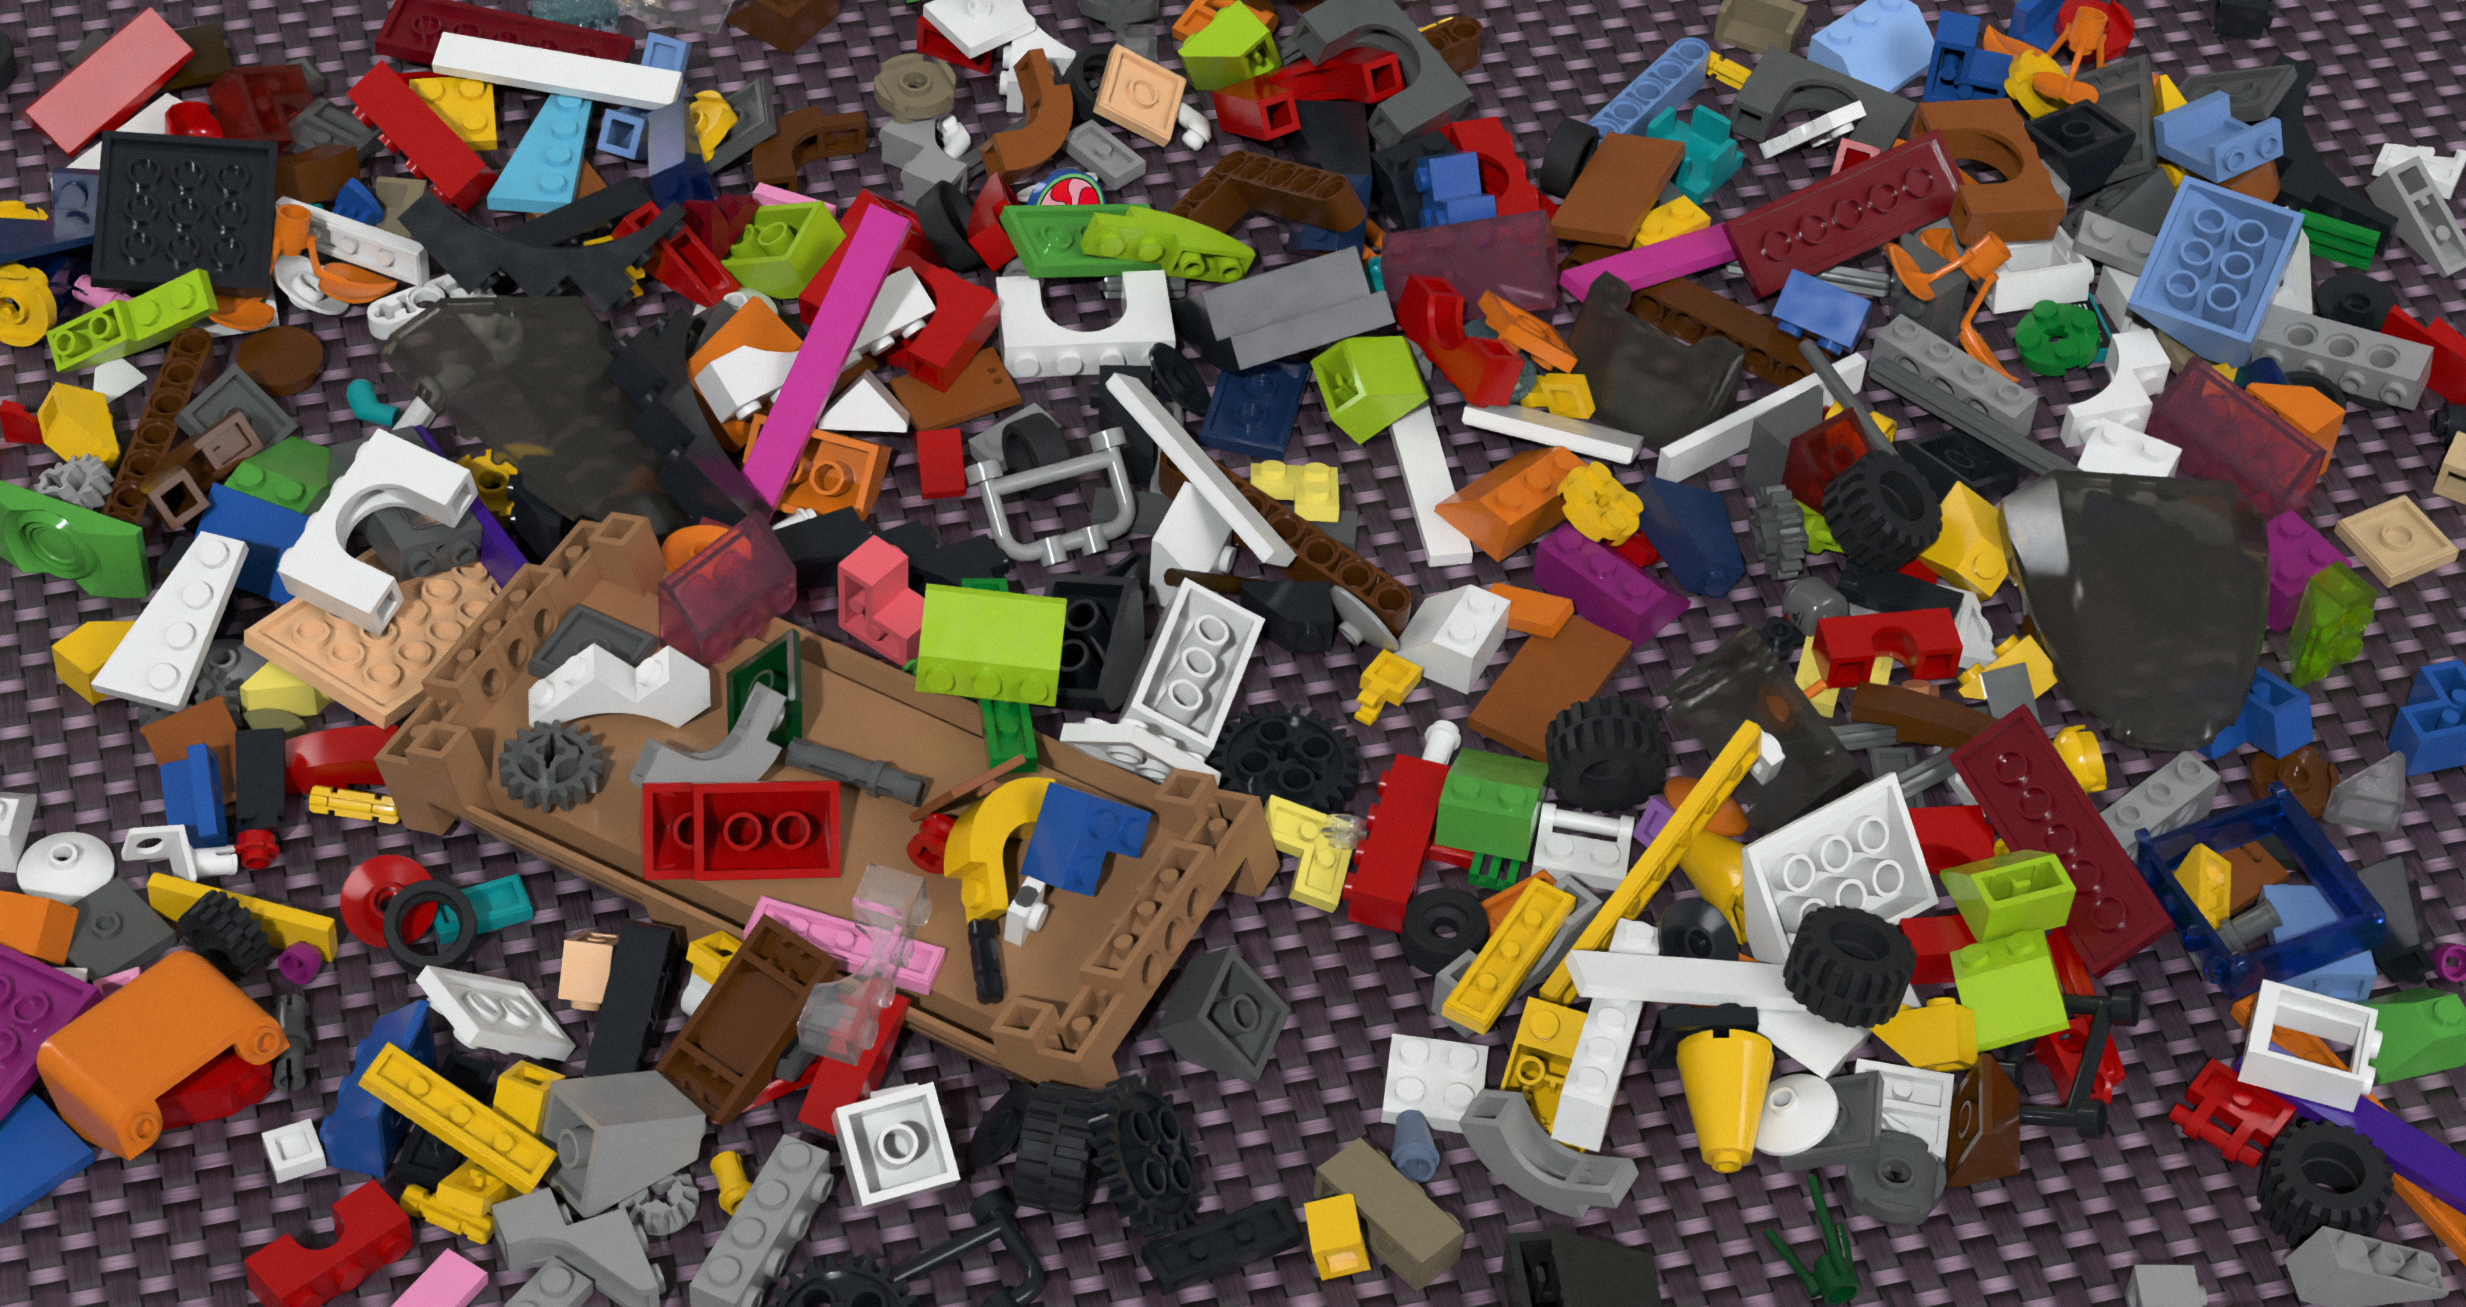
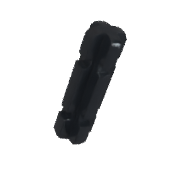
M974 918L968 923L969 930L967 933L969 945L971 946L970 953L974 981L977 984V987H975L977 1000L983 1005L990 1003L998 1004L1004 998V986L1000 976L1001 966L997 941L994 937L996 935L994 922L990 918L982 920Z

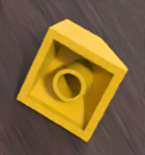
M1956 481L1939 505L1943 515L1940 517L1943 525L1942 530L1938 532L1939 537L1916 555L1915 558L1955 588L1975 593L1980 603L1992 597L2016 563L2029 532L1963 483Z

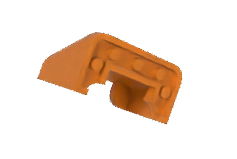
M178 950L160 960L51 1035L41 1045L37 1053L36 1064L64 1123L77 1136L131 1161L148 1149L158 1139L162 1131L163 1119L155 1101L156 1098L231 1045H233L236 1053L242 1060L254 1065H262L290 1047V1044L279 1023L207 959L188 950Z

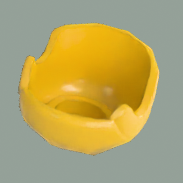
M2084 724L2065 727L2058 732L2053 740V745L2087 794L2106 790V771L2096 736L2091 731H2078L2086 728Z

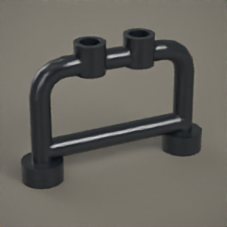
M2117 987L2114 989L2112 997L2063 994L2067 1014L2094 1015L2066 1108L2019 1105L2020 1125L2077 1128L2078 1136L2081 1139L2102 1140L2104 1138L2108 1122L2106 1103L2103 1100H2090L2089 1098L2112 1023L2114 1026L2136 1027L2139 1023L2141 996L2137 988ZM2035 1038L1999 1047L2001 1052L2007 1053L2004 1061L1996 1060V1062L2018 1091L2023 1084V1064L2026 1055L2033 1052Z
M993 1189L982 1194L971 1205L969 1214L977 1224L976 1227L892 1268L895 1274L894 1282L905 1278L907 1283H910L999 1238L1023 1271L1024 1281L1021 1285L1010 1291L1008 1289H999L993 1292L978 1307H1024L1038 1297L1042 1290L1045 1272L1040 1260L1011 1221L1010 1217L1013 1214L1014 1206L1001 1189ZM861 1254L854 1257L857 1266L861 1268L865 1260L869 1256L872 1257V1255ZM876 1263V1265H877V1273H878V1272L881 1270V1268H880L879 1265Z

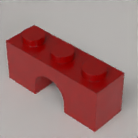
M1949 607L1820 618L1817 621L1811 650L1821 679L1826 683L1827 689L1858 686L1859 681L1869 682L1876 657H1891L1899 660L1908 669L1911 680L1955 678L1963 645Z
M372 1179L331 1205L335 1235L339 1239L334 1245L321 1250L306 1249L300 1246L287 1232L244 1259L249 1290L264 1307H321L343 1291L353 1290L365 1277L384 1265L397 1262L413 1247L409 1217L383 1188Z

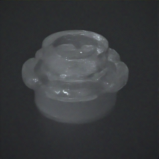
M1327 815L1326 825L1320 830V833L1329 839L1328 845L1337 849H1356L1359 839L1364 840L1367 838V833L1363 831L1364 819L1353 815Z

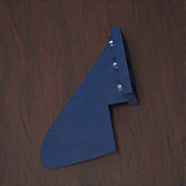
M56 167L52 172L54 210L46 220L0 218V264L53 252L57 254L92 255L99 170Z

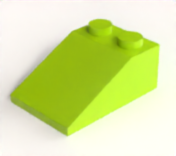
M823 201L759 206V209L720 263L741 287L751 288L777 299L798 298L800 293L845 239L846 235Z

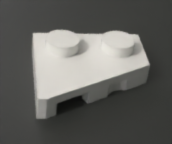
M1857 1058L1854 1074L1879 1070L1884 1080L1881 1131L1903 1132L1921 1139L1929 1145L1927 1152L1934 1156L1937 1162L1938 1158H1940L1944 1164L1954 1074Z

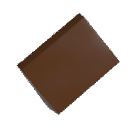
M1981 1053L1952 1096L1946 1149L1947 1187L1960 1188L2020 1173L2019 1092L1991 1054Z

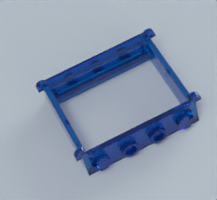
M2279 780L2269 783L2268 790L2272 794L2270 797L2151 838L2149 831L2145 827L2134 832V837L2139 842L2138 864H2136V867L2176 924V928L2180 932L2181 940L2187 951L2190 953L2194 952L2204 966L2209 981L2212 984H2218L2229 1000L2258 991L2263 979L2280 983L2383 945L2386 912L2291 791H2285L2283 784ZM2275 834L2342 921L2245 956H2241L2240 953L2232 954L2172 874L2171 870L2177 869L2192 847L2199 843L2204 844L2219 854Z

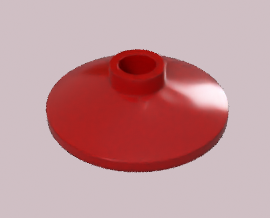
M381 855L366 860L350 873L342 887L340 909L345 925L361 942L375 948L388 949L383 934L385 913L381 909L383 903L391 900L406 885L421 880H433L423 866L404 856ZM426 901L417 904L406 913L402 921L401 934L407 945L418 940L430 928L437 913L438 902Z

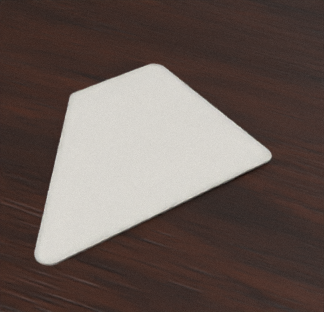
M119 358L103 363L95 368L93 391L104 393L108 404L146 381L147 377L126 360Z

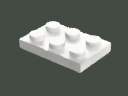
M1085 718L1084 723L1063 724L1060 742L1090 758L1106 761L1160 786L1173 767L1212 774L1215 776L1217 786L1219 785L1221 773L1204 764L1205 758L1203 756L1188 751H1181L1176 748L1177 742L1175 740L1149 733L1147 731L1148 726L1143 722L1123 718L1120 719L1119 724H1110L1096 718Z
M426 965L416 979V982L428 995L427 1001H430V1006L447 1018L455 1028L453 1030L454 1036L469 1048L478 1049V1047L495 1049L503 1054H510L511 1052L525 1054L538 1060L549 1058L565 1061L576 1047L524 983Z

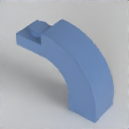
M649 32L641 65L682 72L683 78L692 43ZM686 83L681 85L675 107L683 101L687 87ZM625 105L617 110L606 109L596 149L634 160H645L658 150V145L662 144L657 137L658 131L669 113Z

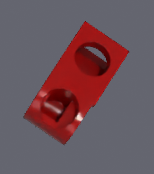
M2084 1017L2070 1019V1029L2038 1037L2033 1049L2040 1065L2047 1066L2057 1086L2058 1095L2064 1108H2066L2089 1033ZM2070 1034L2069 1039L2059 1040L2060 1036ZM2101 1059L2089 1099L2103 1100L2107 1106L2111 1103L2112 1088L2108 1073L2104 1067L2105 1063Z

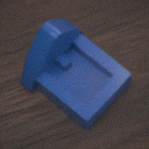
M353 177L349 178L338 193L335 208L332 210V213L373 227L380 223L385 216L373 195Z

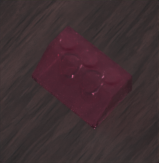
M758 510L752 512L658 583L659 644L661 648L669 645L708 669L712 665L724 661L735 647L747 638L750 639L756 636L766 623L779 613L783 614L792 607L797 597L796 568L764 515Z

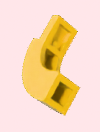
M1026 777L1009 781L969 806L954 823L949 833L944 853L945 878L961 879V901L965 906L967 925L974 918L978 920L990 918L993 921L1007 912L1009 903L1003 867L1005 842L1007 838L1031 840L1049 782L1056 783L1055 779Z
M520 1060L498 1076L492 1110L541 1142L551 1081L565 1080L566 1076ZM468 1158L463 1165L438 1183L435 1201L452 1207L453 1211L459 1215L481 1218L486 1213L492 1215L491 1205L519 1197L521 1192Z

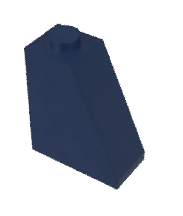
M1648 475L1634 493L1641 499L1644 506L1643 511L1639 514V527L1685 590L1723 599L1745 572V568L1722 494Z

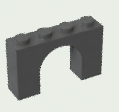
M1327 0L1303 13L1290 36L1315 67L1354 47H1369L1397 54L1398 63L1406 76L1408 88L1379 103L1367 123L1368 131L1383 149L1437 131L1461 117L1473 96L1465 82L1453 72L1442 59L1439 51L1431 46L1417 29L1415 23L1403 13L1393 0Z
M1770 45L1733 100L1729 117L1731 121L1730 131L1764 143L1780 118L1791 111L1818 109L1832 112L1860 100L1866 116L1852 122L1855 129L1852 130L1853 133L1849 140L1881 148V153L1892 149L1896 138L1905 141L1910 132L1917 103Z

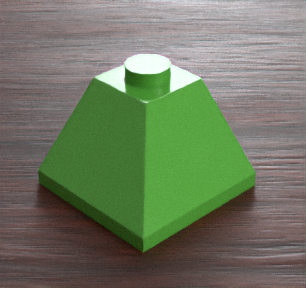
M2419 987L2351 1002L2378 1010L2375 1030L2382 1031L2383 1036L2376 1060L2369 1058L2368 1066L2376 1068L2375 1079L2379 1085L2465 1065L2466 1008L2457 993Z

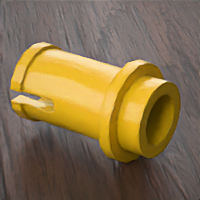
M725 1151L719 1153L711 1160L710 1168L720 1189L718 1197L720 1207L733 1216L753 1183L748 1181L740 1154H735V1151Z

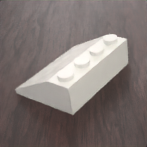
M1889 772L1741 848L1745 933L1754 959L1762 963L1785 965L1801 920H1804L1805 915L1810 911L1816 912L1817 908L1824 906L1834 908V905L1845 906L1850 909L1855 907L1872 915L1876 914L1884 918L1883 920L1887 923H1892L1896 926L1899 924L1900 918H1911L1939 903L1895 772Z

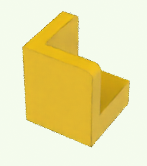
M1347 1193L1304 1203L1312 1254L1322 1281L1371 1270L1369 1255L1360 1230L1353 1194Z

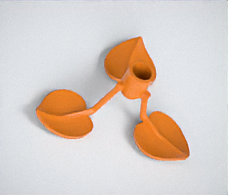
M2079 7L2073 23L2066 24L2064 32L2046 53L2025 42L2001 34L1990 24L1987 26L1984 34L1983 47L1987 51L2013 55L2012 61L2029 49L2034 50L2032 55L2036 57L2044 53L2052 58L2068 39L2070 42L2069 48L2076 53L2067 78L2053 72H2038L2033 78V87L2047 97L2064 100L2070 105L2084 99H2089L2096 104L2099 95L2095 87L2084 82L2075 81L2074 79L2082 56L2090 55L2092 50L2096 49V69L2107 66L2104 65V43L2107 35L2103 34L2108 16L2096 8ZM2152 74L2154 88L2159 77L2162 75Z
M284 204L277 208L272 235L270 277L279 255L298 256L303 249L307 248L313 273L316 277L321 278L318 288L331 298L346 303L360 304L376 300L395 289L397 281L353 265L327 263L322 268L315 247L317 237L309 235L311 212L307 208L296 204ZM214 295L219 311L208 316V318L222 326L249 331L261 329L270 324L274 318L275 310L270 305L260 302L262 300L260 297Z
M1951 228L1926 229L1919 235L1921 243L1950 262L1939 270L1926 274L1921 272L1918 265L1904 249L1896 244L1886 243L1883 249L1905 287L1921 300L1931 301L1935 298V294L1928 284L1956 268H1959L1970 277L1968 284L1971 282V279L1974 281L1980 278L1985 279L1960 323L1962 331L1958 333V338L1968 355L2017 383L2020 379L2011 376L2003 368L1985 341L1971 327V320L1990 286L1999 279L1994 271L2012 257L2006 244L1995 233L1989 231L1960 257L1954 245Z

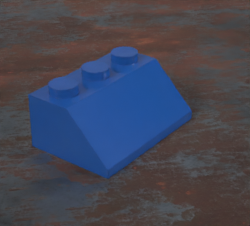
M420 999L377 1019L369 1037H363L360 1040L356 1050L354 1070L351 1076L345 1075L338 1090L336 1109L333 1115L327 1114L321 1125L319 1141L325 1145L328 1166L386 1178L411 1120L357 1084L387 1042L395 1045L432 1071L434 1070L437 1059L430 1001Z

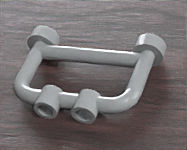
M1122 426L1088 436L1093 453L1004 477L999 459L984 461L964 469L969 486H979L994 540L998 548H1001L1008 558L1019 562L1040 559L1042 568L1068 561L1066 552L1081 548L1084 557L1109 550L1108 540L1115 539L1128 531L1133 524L1136 507L1119 448L1127 444ZM1107 468L1119 511L1114 520L1085 527L1074 532L1047 537L1029 544H1020L1013 539L1000 496Z

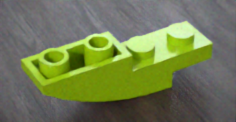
M1129 206L1125 216L1095 212L1080 242L1083 254L1157 263L1161 264L1162 270L1165 271V276L1228 284L1243 280L1255 257L1252 248L1220 231L1180 216L1136 206Z
M197 268L127 302L115 299L46 332L57 372L66 373L116 360L172 340L181 330L192 327V323L218 312L219 309L208 272Z

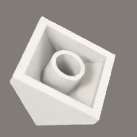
M867 369L823 410L819 418L818 429L907 432L910 413Z

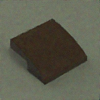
M216 23L175 30L191 47L195 55L157 92L234 78L231 61Z

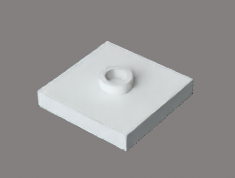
M933 0L923 5V16L969 59L1035 30L1036 19L1015 0Z

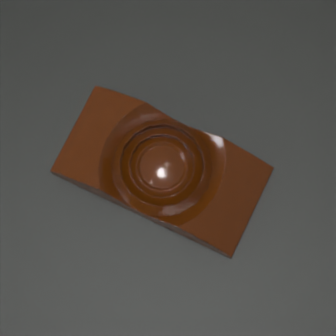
M764 913L653 1070L659 1072L708 1117L725 1127L741 1114L768 1086L778 1058L790 1040L816 1018L840 963Z

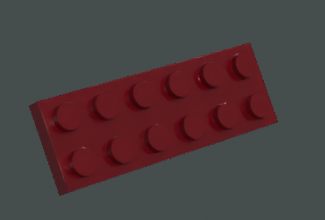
M395 0L375 40V54L432 65L443 32L630 63L635 51L634 37L452 0Z
M1939 128L1731 219L1721 226L1758 301L1782 290L1792 268L1810 276L1816 275L1894 240L1906 232H1912L1949 215L1958 186L1966 184Z
M2024 703L1947 756L2011 853L2028 849L2054 853L2058 857L2076 887L2067 923L2065 926H2061V929L2094 978L2099 980L2177 927L2035 716Z

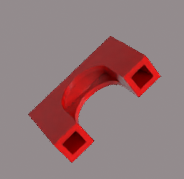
M1354 47L1341 52L1316 67L1306 58L1212 91L1211 93L1221 131L1268 141L1301 129L1295 100L1325 101L1349 99L1372 104L1403 91L1404 86L1395 52L1369 47Z
M853 227L798 296L801 323L811 327L858 229L857 227ZM900 249L887 277L910 266L936 307L931 320L907 349L909 376L940 392L946 393L1000 323L999 297L984 286H976L959 278L953 271L947 268H939L922 260L919 255L912 251Z
M1980 805L1908 808L1929 874L1939 876L1940 871L1943 869L1995 857L1993 850L1995 843L1994 829L1991 823L1985 822ZM1961 913L1953 916L1900 918L1899 933L1908 937L1911 941L1910 947L1915 949L1917 955L1915 959L1917 963L1909 982L1910 985L1956 983L1950 952L1977 943Z

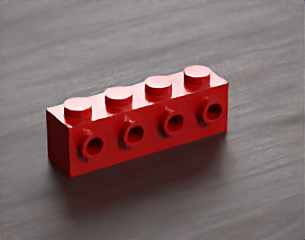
M382 59L346 93L357 105L351 112L368 129L376 124L383 131L377 138L394 155L401 150L409 158L404 163L408 170L418 180H424L428 177L435 184L433 188L450 205L454 203L464 214L498 180L499 177Z
M1397 753L1391 771L1383 769L1377 789V797H1381L1380 804L1372 803L1367 816L1365 830L1370 831L1368 839L1360 837L1356 848L1354 865L1359 866L1357 873L1348 872L1344 884L1342 900L1349 901L1347 921L1401 934L1402 922L1407 906L1415 897L1437 826L1439 800L1451 766Z

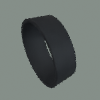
M941 180L917 200L916 213L927 239L937 254L951 268L961 272L985 261L968 241L967 228L973 209L972 205L954 185Z

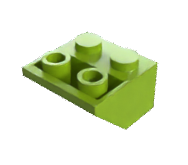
M1240 0L1235 1L1231 6H1225L1220 9L1209 25L1202 31L1191 34L1182 44V48L1177 51L1190 83L1196 90H1218L1278 69L1282 65L1270 30Z
M1403 336L1344 338L1310 361L1331 420L1359 445L1429 399L1408 341Z
M2028 849L1943 869L1939 875L1974 938L1980 944L2008 937L2018 931H2030L2041 927L2045 931L2065 926L2076 892V887L2056 854Z

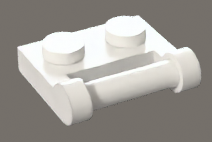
M1543 802L1531 876L1545 869L1555 881H1559L1568 874L1583 886L1615 891L1627 874L1635 817L1621 815L1620 819L1592 815L1556 809L1557 804ZM1553 827L1612 836L1617 837V842L1555 833L1552 830Z

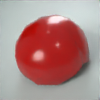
M184 101L171 105L165 112V134L230 139L225 116L222 115L219 119H216L211 114L207 103Z

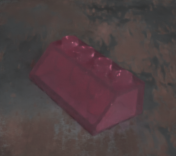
M1546 210L1382 234L1381 272L1384 290H1386L1393 316L1410 274L1446 278L1465 298L1463 321L1487 317L1477 304L1486 290L1525 311L1554 308L1557 306L1558 239ZM1397 322L1390 324L1393 331L1403 330Z
M2196 355L2188 360L2153 405L2144 432L2146 435L2182 448L2178 465L2210 489L2216 491L2218 495L2227 498L2260 526L2290 510H2293L2299 516L2305 514L2327 452Z

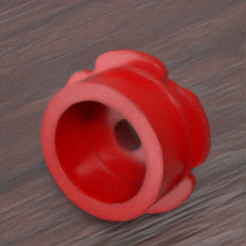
M253 829L243 831L237 835V845L234 846L235 852L232 854H237V859L241 861V865L245 868L263 869L270 865V861L277 859L280 848L276 845V836L266 830Z

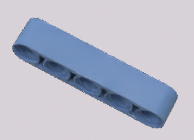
M1694 37L1678 40L1597 113L1587 124L1598 128V146L1607 132L1646 137L1648 124L1664 109L1671 106L1677 110L1705 83L1710 54L1708 44Z

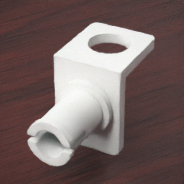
M184 824L132 828L127 833L121 852L124 861L169 858L174 877L196 882L197 877L231 876L237 872V854L230 855L235 852L233 845L193 849L188 842ZM146 839H162L159 844L153 847H137L138 843Z

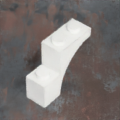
M2151 328L2112 335L2104 363L2110 384L2096 396L2067 406L2060 433L2066 448L2085 445L2102 417L2145 434L2153 405L2149 396L2163 393L2171 364Z
M593 643L579 654L570 657L565 664L550 675L538 680L528 690L529 726L533 728L535 721H539L544 728H551L554 719L559 720L561 724L587 715L627 713L654 718L678 729L711 706L709 670L669 645L634 668Z

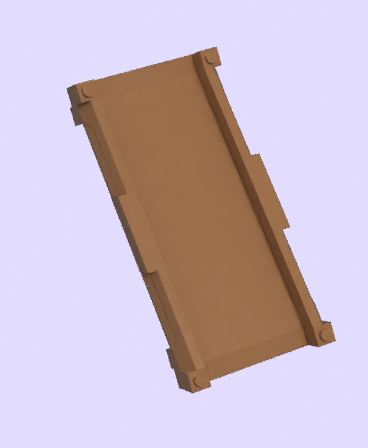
M613 511L610 512L602 523L580 520L542 565L523 564L422 680L421 683L427 697L374 757L405 828L442 836L455 820L646 908L652 923L676 928L681 946L687 950L691 941L722 930L743 943L745 927L761 895L946 948L944 963L929 996L837 969L823 1004L841 1009L846 1001L850 1003L854 1001L865 981L912 999L902 1027L1014 1079L1028 1083L1034 1088H1037L1041 1081L1097 1092L1106 1088L1105 1083L1119 1079L1112 1058L1113 1053L1221 893L1228 891L1259 898L1280 867L1260 796L1218 789L1214 775L1174 767L1160 786L1106 761L1090 758L1056 739L1033 730L1038 756L1036 773H1006L996 779L997 782L1001 781L1003 785L1019 778L1055 779L1057 784L1107 797L1151 812L1152 815L1138 859L1110 851L1106 852L1101 874L1097 880L1092 897L1045 884L1043 903L1048 905L1045 921L1038 932L1030 931L1021 947L1004 940L1007 912L993 920L996 933L994 937L997 941L1001 966L1000 976L1004 986V998L998 1004H981L977 1000L975 987H977V984L974 981L970 953L971 946L969 945L967 933L969 929L965 906L961 901V879L945 878L944 874L928 873L920 869L911 861L906 850L911 838L920 833L919 827L924 819L912 822L909 818L912 812L949 790L988 771L978 704L960 696L915 691V676L842 644L830 641L708 586L690 582L674 575L665 567V559L649 518ZM577 603L657 637L658 649L653 655L669 645L709 670L711 706L678 729L654 718L627 713L593 714L560 724L561 729H567L573 723L578 724L579 736L591 732L593 734V745H600L602 748L603 779H598V791L596 793L585 791L586 803L581 805L574 800L568 801V811L564 812L559 808L558 804H552L549 812L543 813L540 803H535L529 809L523 808V796L511 800L508 797V787H501L498 755L499 753H504V741L506 739L517 741L516 730L518 728L525 729L529 733L534 731V728L529 726L528 690L540 679L528 674V662ZM792 628L800 632L802 739L873 762H876L878 759L889 762L892 768L928 779L927 792L919 807H914L882 795L879 798L868 796L866 790L839 782L840 878L694 881L693 879L643 880L639 835L642 789L630 782L628 778L648 737L686 752L707 750L723 741L728 736L726 673ZM782 747L776 760L757 781H816L832 779L803 769L787 766L785 764V755L788 747ZM976 790L933 813L944 814L956 821L969 806L987 794L978 798L976 795L978 791ZM1007 838L1004 845L1003 867L1009 906L1027 876L1020 874L1031 841L1029 839ZM725 950L723 957H726L733 953L729 950Z

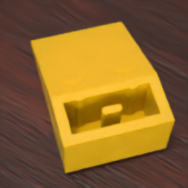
M1528 996L1500 1090L1522 1092L1535 1120L1551 1136L1561 1092L1588 1013ZM1557 1141L1571 1150L1585 1153V1148Z

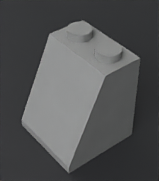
M656 1070L551 1081L541 1142L558 1154L542 1178L584 1218L593 1217L698 1159L701 1139L705 1135L706 1114Z

